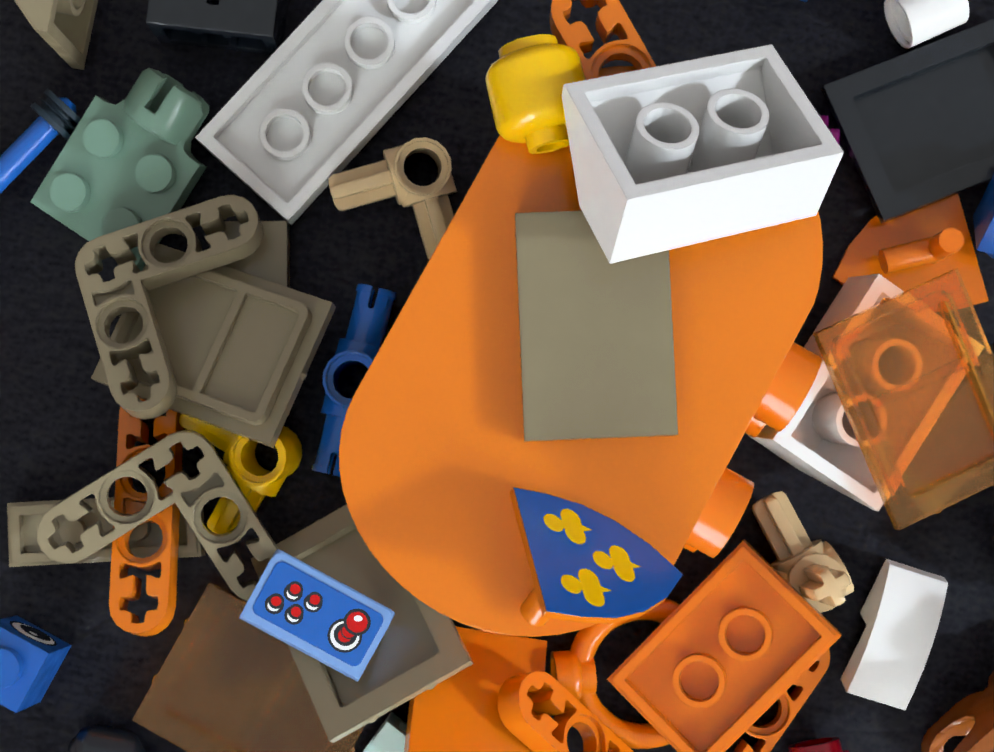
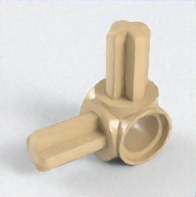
M427 137L414 138L403 145L383 150L384 160L332 174L329 177L332 199L339 211H346L391 197L396 198L398 205L402 204L403 207L412 206L429 260L454 217L448 196L457 192L451 173V158L445 147L438 141ZM414 153H424L433 158L438 167L436 181L428 186L413 184L404 173L406 158Z
M783 491L774 492L752 505V512L777 558L770 565L820 613L832 610L836 606L843 604L846 601L845 596L854 592V585L845 565L827 541L822 542L820 539L811 542L787 495Z

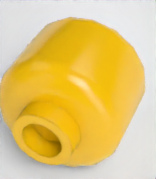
M550 34L526 36L505 44L499 49V59L491 64L485 78L498 133L507 141L527 143L528 152L531 154L548 153L569 146L561 95L564 84L586 80L577 51L570 46L558 44L556 36Z

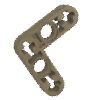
M236 195L220 196L97 237L87 242L78 252L75 260L76 276L110 392L116 403L135 418L146 420L161 416L174 404L177 395L176 379L149 291L252 255L261 245L264 236L263 224L252 203L244 197ZM236 216L239 223L242 224L239 226L241 236L229 240L227 235L222 232L225 230L226 225L224 220L228 217ZM200 225L207 235L204 237L211 247L202 251V244L193 231L194 227ZM169 234H178L187 239L188 246L186 252L179 260L172 263H163L154 258L155 245L162 237ZM138 246L139 254L148 266L147 270L140 271L134 263L137 258L131 251L132 248ZM113 257L118 264L114 268L115 278L105 282L97 273L103 270L102 260ZM125 312H134L142 316L143 327L141 333L134 340L126 343H118L111 340L109 328L116 316ZM140 358L143 370L153 381H159V383L150 387L151 398L146 401H142L135 393H129L130 390L138 387V379L134 367L127 360Z
M180 430L169 434L49 509L41 517L37 526V542L41 551L49 559L58 563H75L87 558L175 503L229 588L239 598L246 601L249 600L257 582L252 579L243 583L238 576L244 572V562L236 548L227 558L222 555L218 548L236 543L250 528H253L259 538L248 540L246 544L256 560L262 561L268 557L271 559L274 552L278 549L212 443L204 435L193 430ZM181 442L187 450L198 446L204 455L197 461V468L200 473L190 478L184 470L176 472L163 482L173 492L165 497H161L155 478L140 464L152 458L155 470L157 471L169 464L174 458V452L171 449L174 444ZM122 477H133L145 486L147 502L139 512L123 514L111 506L109 489L115 480ZM93 494L100 514L115 528L105 533L99 520L87 527L80 535L82 547L75 548L69 541L58 545L52 536L60 527L56 517L63 514L70 522L83 517L93 509L83 499ZM216 497H226L233 500L240 510L238 525L232 531L224 534L209 531L201 518V511L204 505Z

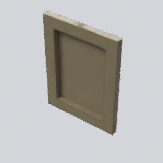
M156 243L154 248V258L163 263L175 262L185 254L183 251ZM146 264L142 271L148 269V266ZM221 266L150 290L149 295L177 385V395L174 404L169 409L274 448L301 385L307 377L309 367L336 306L330 301L227 266ZM134 312L122 313L110 336L111 340L118 343L134 340L141 333L143 327L142 316ZM100 358L91 379L109 386ZM140 358L127 360L134 367L138 379V387L130 390L129 393H135L143 400L151 398L150 387L159 383V381H153L143 370Z
M347 504L276 544L279 550L288 553L395 612L389 627L358 682L288 645L330 742L335 743L366 724L375 722L382 715L426 690L433 689L437 684L474 664L452 619L432 609L403 588L371 553L356 528ZM254 557L251 558L259 579L270 561L269 557L262 561H258Z

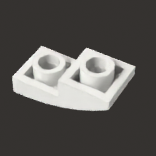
M889 559L885 560L860 612L866 623V628L841 677L842 684L847 693L906 710L926 665L939 626L948 582L944 577Z

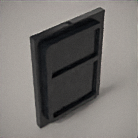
M994 19L823 85L821 91L837 127L840 129L842 138L849 151V157L854 162L881 224L992 179L994 175Z

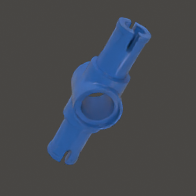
M357 284V294L346 338H339L335 356L328 361L323 371L322 384L325 389V396L321 413L326 414V419L315 463L312 465L311 470L331 474L334 457L337 454L333 475L340 477L339 445L341 429L352 400L351 398H345L340 393L338 379L347 367L353 365H362L369 369L384 342L393 302L397 297L395 292L379 288L375 305L371 308L375 290L373 286Z

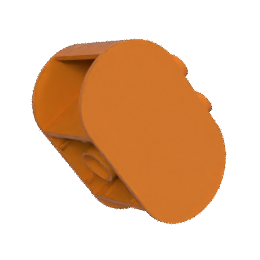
M635 66L601 68L598 76L604 77L637 69ZM499 135L357 388L345 415L339 445V471L342 489L351 517L371 553L403 588L437 612L457 622L483 631L527 637L559 635L582 630L598 623H578L550 618L545 625L534 626L522 617L520 607L533 590L534 583L510 496L513 487L545 493L582 504L627 528L649 543L673 566L683 548L692 553L699 550L711 558L716 557L736 529L754 489V482L727 468L745 433L756 437L765 425L778 432L782 431L802 405L821 366L822 357L794 342L815 303L819 290L823 265V238L819 212H817L816 216L669 250L678 435L524 442L515 213L582 210L578 202L570 146L548 153L531 154L528 152L527 143L507 141Z

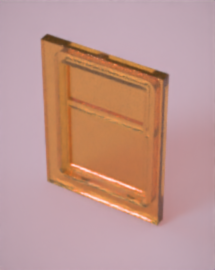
M958 269L946 272L892 298H884L877 305L813 333L894 529L901 530L932 514H938L943 509L990 486H994V356Z
M213 583L207 585L191 616L185 620L181 634L159 673L153 677L152 685L132 721L187 752H354V745L365 727L359 728L335 743L330 742L288 645L239 619L247 602Z

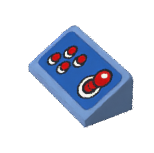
M277 549L247 601L239 619L358 682L389 627L395 612L288 553Z

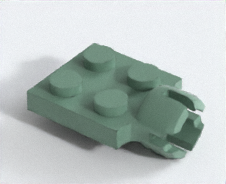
M152 68L142 71L125 100L116 105L95 95L30 202L88 241L180 210L207 168L191 153V141L209 114V105L201 96L194 91H188L184 88L183 84L174 78ZM137 246L132 248L131 251L137 258L134 263L142 271L145 262L139 254Z

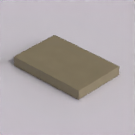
M582 211L515 213L524 442L678 435L669 250L610 264Z

